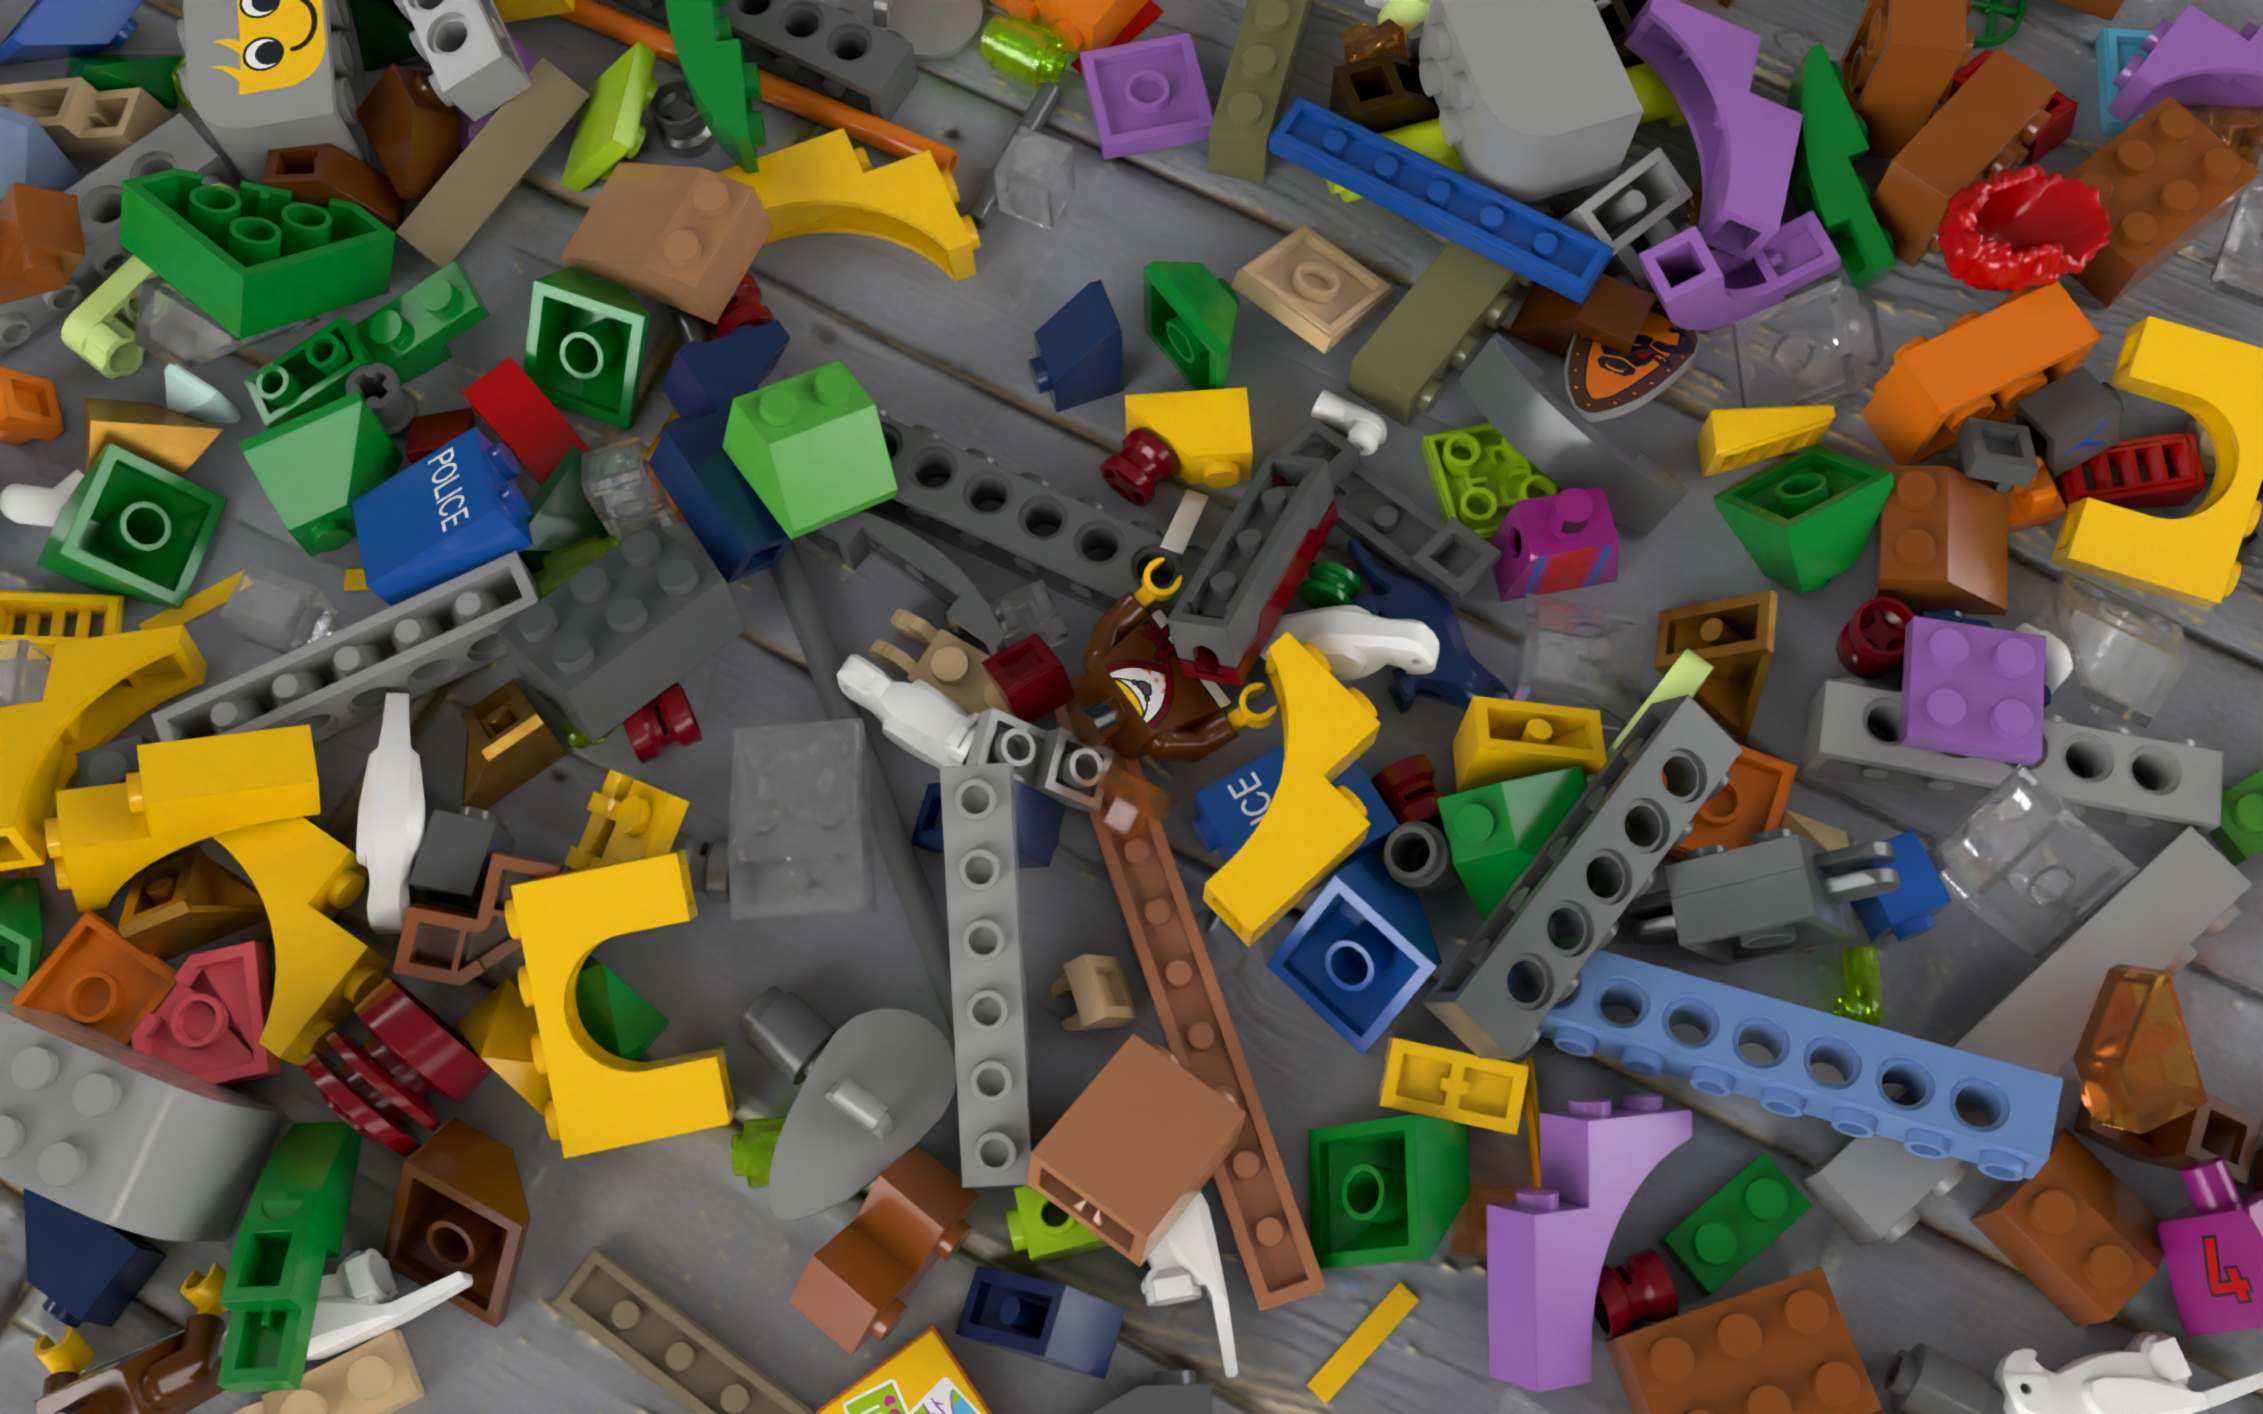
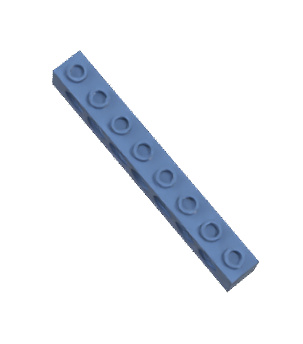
M1548 935L1551 942L1553 943L1555 937ZM1600 949L1593 952L1580 969L1581 980L1576 989L1569 995L1570 998L1561 1004H1554L1540 1023L1542 1027L1540 1037L1553 1040V1044L1566 1053L1589 1057L1595 1052L1621 1060V1064L1626 1069L1640 1075L1656 1077L1660 1076L1663 1072L1690 1080V1085L1693 1088L1709 1095L1727 1097L1735 1093L1759 1100L1760 1105L1764 1109L1777 1115L1800 1117L1804 1113L1831 1121V1126L1835 1130L1852 1137L1872 1138L1876 1134L1903 1142V1146L1907 1151L1924 1158L1941 1160L1951 1156L1978 1164L1977 1168L1980 1172L1996 1179L2020 1181L2023 1178L2032 1180L2049 1160L2063 1078ZM1511 968L1508 973L1507 984L1511 995L1514 996L1517 989V978ZM1610 1005H1623L1632 1010L1637 1019L1627 1024H1617L1608 1020L1603 1015L1602 1010ZM1677 1024H1690L1698 1028L1705 1039L1696 1044L1683 1043L1673 1036L1670 1028ZM1747 1043L1760 1044L1770 1051L1774 1061L1767 1064L1753 1063L1743 1056L1739 1047ZM1815 1063L1830 1064L1840 1071L1844 1082L1837 1085L1823 1083L1814 1076L1810 1065ZM1897 1083L1906 1087L1913 1094L1916 1104L1904 1106L1894 1103L1885 1095L1882 1085ZM1966 1103L1976 1106L1986 1116L1988 1126L1976 1127L1966 1123L1959 1116L1955 1105Z

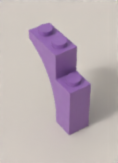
M1647 0L1628 26L1624 45L1640 57L1662 80L1677 101L1689 124L1701 165L1702 205L1697 228L1705 243L1750 261L1779 231L1803 114L1779 105L1772 100L1750 93L1762 38L1761 35L1684 4L1679 0Z
M2190 3L2173 24L2162 18L2139 48L2147 53L2148 57L2145 59L2135 53L2112 84L2122 90L2106 110L2127 123L2141 114L2147 113L2167 96L2171 95L2181 105H2217L2237 108L2263 116V22L2259 27L2248 22L2237 34Z
M1633 1091L1620 1093V1104L1611 1105V1099L1602 1097H1573L1568 1099V1109L1540 1112L1541 1188L1517 1189L1516 1200L1487 1204L1490 1377L1536 1393L1592 1382L1591 1349L1595 1298L1601 1269L1610 1241L1623 1212L1643 1180L1670 1152L1692 1138V1109L1663 1105V1094Z

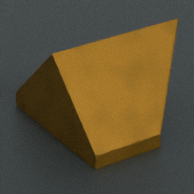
M85 398L86 472L89 470L104 446L112 443L182 477L224 429L151 402Z
M1770 589L1659 611L1654 669L1665 676L1687 648L1714 666L1713 671L1692 699L1746 745L1774 652L1778 594Z
M514 679L460 714L467 726L462 806L487 810L568 754Z
M198 844L155 861L134 875L118 929L125 939L167 961L266 921L269 918L256 887L204 855Z

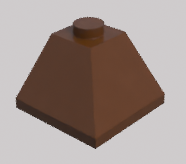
M455 1117L404 1160L383 1251V1258L388 1260L391 1269L423 1287L458 1271L471 1274L473 1278L472 1286L447 1299V1301L495 1328L505 1319L531 1220L513 1149Z

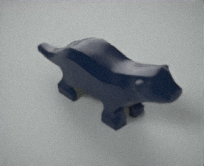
M1352 538L1348 541L1347 548L1354 565L1362 578L1377 594L1370 595L1366 593L1356 599L1353 605L1361 607L1372 615L1379 617L1414 619L1424 622L1434 632L1439 641L1440 652L1436 668L1433 672L1424 675L1406 674V671L1402 668L1392 671L1397 683L1388 686V690L1401 714L1409 711L1416 696L1431 698L1460 707L1466 711L1473 696L1512 700L1509 689L1504 683L1478 663L1470 653L1452 606L1442 594L1419 580L1384 569L1370 558L1358 539Z

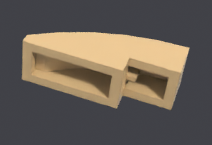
M82 77L0 85V105L35 118L67 158L108 162L174 117L168 109L142 87L97 91Z

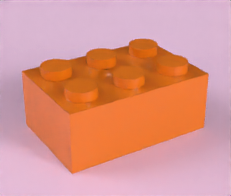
M2058 280L2050 286L2045 285L2034 291L2030 287H2024L2008 295L1997 305L1996 309L1983 315H1980L1978 311L1969 312L1954 321L1943 334L1930 340L1922 335L1901 346L1892 356L1894 364L1888 373L1873 386L1875 393L1862 412V416L1896 465L1915 466L1958 445L1957 435L1967 417L2003 423L2016 417L2017 401L2076 370L2100 341L2101 337Z

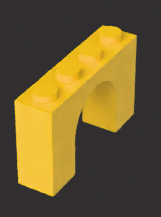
M2147 316L2128 327L2109 384L2115 389L2178 407L2199 421L2208 433L2215 451L2216 468L2213 483L2202 502L2189 514L2179 519L2153 517L2089 497L2068 505L2049 563L2197 608L2221 604L2223 597H2228L2237 585L2241 573V563L2235 560L2243 537L2246 538L2253 532L2262 509L2261 502L2256 501L2263 480V348Z
M685 849L511 885L513 898L505 901V918L511 938L513 940L521 939L526 966H521L518 969L519 990L524 1005L526 1007L534 1006L539 1033L532 1034L531 1037L532 1055L537 1072L539 1074H548L553 1100L545 1102L546 1127L552 1142L561 1140L564 1159L730 1124L737 1110L724 1046L655 1061L623 1059L606 1051L591 1038L582 1024L577 1009L576 988L580 971L588 956L601 942L621 934L690 921L698 915Z

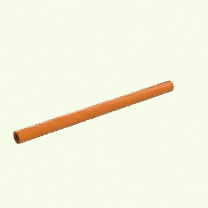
M575 0L574 12L557 14V16L629 46H633L638 41L656 51V57L681 67L671 32L595 0ZM758 68L762 98L757 99L834 131L844 128L847 136L902 159L930 150L939 171L949 169L951 174L954 173L959 161L958 150Z

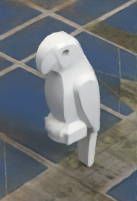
M1340 605L1282 615L1260 656L1266 660L1268 647L1288 631L1301 645L1304 642H1309L1319 649L1331 666L1330 673L1337 680H1354L1366 677L1378 671L1386 664L1400 667L1406 671V674L1424 675L1431 673L1436 668L1440 645L1434 632L1424 622L1414 619H1388L1372 615L1369 611L1356 605Z
M851 654L836 674L841 691L852 701L870 710L883 723L882 732L888 739L903 750L934 767L966 765L980 714L975 712L968 715L953 700L920 679L911 684L894 681L884 671L858 654Z
M386 693L379 744L369 754L359 801L356 858L357 863L368 868L370 886L367 914L371 929L375 934H401L407 907L410 905L409 880L426 834V809L420 755L411 748L409 693Z
M1200 1191L1146 1259L1151 1270L1144 1277L1141 1290L1146 1297L1147 1306L1150 1307L1193 1301L1203 1296L1202 1290L1206 1291L1212 1304L1224 1375L1227 1379H1233L1238 1374L1229 1301L1209 1206Z
M373 1248L352 1252L339 1264L336 1273L322 1275L306 1361L328 1358L416 1318L472 1286V1275L458 1271L395 1301L389 1302L394 1296L398 1295V1291L388 1260L383 1258ZM229 1309L219 1316L225 1323L217 1355L219 1357H223L232 1311Z
M2148 1331L2135 1334L2124 1351L2114 1350L2092 1353L2075 1359L2055 1372L2043 1368L2035 1360L2037 1356L2035 1350L2024 1348L2008 1353L1999 1361L1994 1372V1388L2002 1391L2004 1395L2003 1409L2006 1414H2193L2263 1388V1372L2202 1391H2191L2186 1386L2192 1373L2175 1337H2170L2162 1331L2152 1333Z

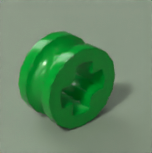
M1317 560L1311 563L1308 569V576L1311 580H1305L1301 583L1299 596L1314 609L1353 605L1349 597H1355L1359 594L1362 582L1352 571L1331 561Z

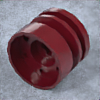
M387 975L354 1009L358 1018L372 1036L362 1044L351 1036L335 1029L326 1040L346 1063L340 1067L325 1055L313 1051L300 1066L317 1085L325 1103L345 1122L367 1139L386 1145L407 1158L423 1145V1142L416 1133L404 1122L408 1115L433 1132H436L443 1123L436 1110L425 1097L433 1089H436L447 1097L463 1103L493 1069L479 1057L471 1044L400 983Z

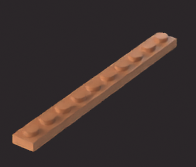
M1087 674L1069 679L1074 691V698L1052 711L1058 728L1062 727L1074 732L1071 725V717L1073 713L1084 707L1076 697L1075 688ZM1107 738L1099 744L1113 749L1115 752L1100 811H1087L1168 1050L1178 1059L1182 1068L1205 1084H1215L1226 1090L1234 1098L1238 1107L1247 1113L1237 1145L1218 1167L1212 1178L1260 1314L1326 1290V1285L1139 759L1130 761L1122 758Z

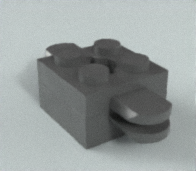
M1774 829L1754 835L1752 837V845L1728 850L1723 845L1703 846L1690 850L1686 853V861L1665 866L1668 890L1640 896L1632 900L1627 908L1631 918L1645 920L1633 925L1631 928L1635 944L1660 945L1679 941V945L1724 965H1732L1857 938L1850 902L1895 892L1901 888L1897 870L1883 868L1895 861L1892 844L1872 841L1826 851L1802 835L1794 834V831L1791 829Z

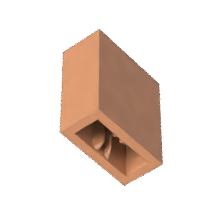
M1133 1033L1031 1152L1027 1184L1137 1266L1141 1267L1237 1145L1247 1113L1238 1107L1234 1098L1226 1090L1215 1084H1205L1182 1068L1178 1059L1169 1050L1160 1045H1149Z

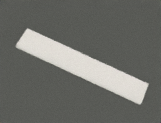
M1190 489L1186 490L1160 547L1183 555L1209 496Z

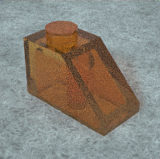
M2118 964L2109 968L2073 1057L2081 1082L2080 1094L2094 1123L2144 1134L2209 1102L2170 972L2125 964Z

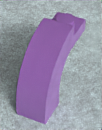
M1813 210L1781 225L1779 231L1750 261L1722 250H1709L1696 225L1639 253L1643 272L1670 321L1679 328L1697 331L1733 326L1772 312L1785 305V295L1841 268V258Z

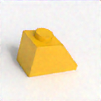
M1247 387L1125 395L1126 435L1133 429H1139L1158 439L1174 456L1178 464V469L1175 473L1189 484H1206L1212 488H1226L1237 484L1239 481H1251L1253 448Z
M1473 696L1452 743L1457 793L1583 766L1585 776L1600 771L1607 762L1600 710Z

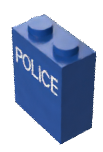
M473 427L352 501L351 504L367 587L390 606H393L511 552L517 551V553H520L533 545L527 517L532 512L527 499L519 490L516 476L521 474V469L512 452L501 442L494 445L476 427Z
M1284 744L1196 792L1195 814L1197 816L1191 819L1192 827L1206 851L1211 853L1218 850L1225 863L1243 847L1258 827L1271 804L1282 774ZM1358 760L1352 763L1331 784L1335 788H1338L1340 785L1347 787L1361 800L1368 812L1365 818L1371 823L1365 841L1310 892L1329 882L1336 873L1368 851L1373 856L1384 851L1388 837L1400 826Z

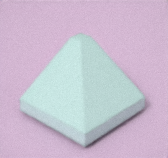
M169 363L164 369L167 409L206 423H237L242 417L239 414L240 411L217 389L180 365Z

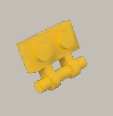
M609 769L601 791H593L586 808L592 813L578 847L571 845L564 864L569 866L568 872L669 853L690 801Z

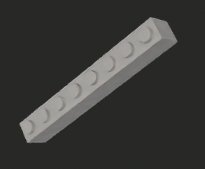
M2190 825L2156 849L1946 1046L2056 1076L2054 1073L2069 1059L2076 1065L2081 1064L2108 1040L2100 1029L2114 1016L2121 1022H2124L2149 1002L2153 994L2146 986L2159 973L2165 979H2169L2195 958L2198 952L2190 944L2203 931L2208 936L2213 937L2239 916L2242 910L2234 902L2253 884ZM1904 1086L1890 1098L1891 1101L1899 1105L1909 1106L1916 1104L1913 1094ZM1966 1103L1955 1105L1959 1116L1966 1123L1976 1127L1988 1126L1986 1116L1976 1106ZM1876 1134L1872 1138L1849 1136L1800 1183L1859 1246L1882 1237L1888 1244H1892L1918 1222L1921 1216L1913 1207L1929 1192L1938 1199L1949 1192L1967 1175L1968 1170L1961 1164L1963 1160L1951 1156L1941 1160L1924 1158L1907 1151L1903 1146V1142Z

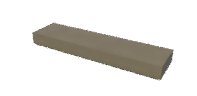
M544 57L528 73L533 86L501 105L395 232L399 239L439 270L460 257L590 100L589 93Z
M596 1245L592 1247L550 1302L551 1305L692 1414L816 1413L815 1410Z

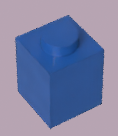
M1915 829L1882 841L1892 844L1895 861L1892 864L1883 868L1898 871L1901 888L1892 893L1852 901L1871 941L1892 933L1895 934L1898 942L1917 937L1935 928L1936 924L1932 917L1952 902Z

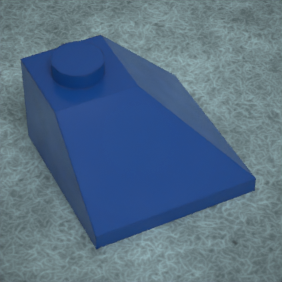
M36 0L1 42L0 66L70 58L74 54L93 55L109 43L119 49L139 26V23L131 16L142 2L140 0Z
M1368 851L1333 876L1266 963V966L1364 1056L1442 964V960L1418 895L1409 887L1395 881L1388 873L1386 867Z

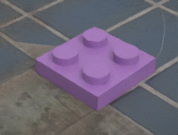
M1191 32L1080 52V67L1103 160L1209 140L1213 113Z
M1913 616L1905 627L1899 745L2033 766L2042 758L2046 636Z

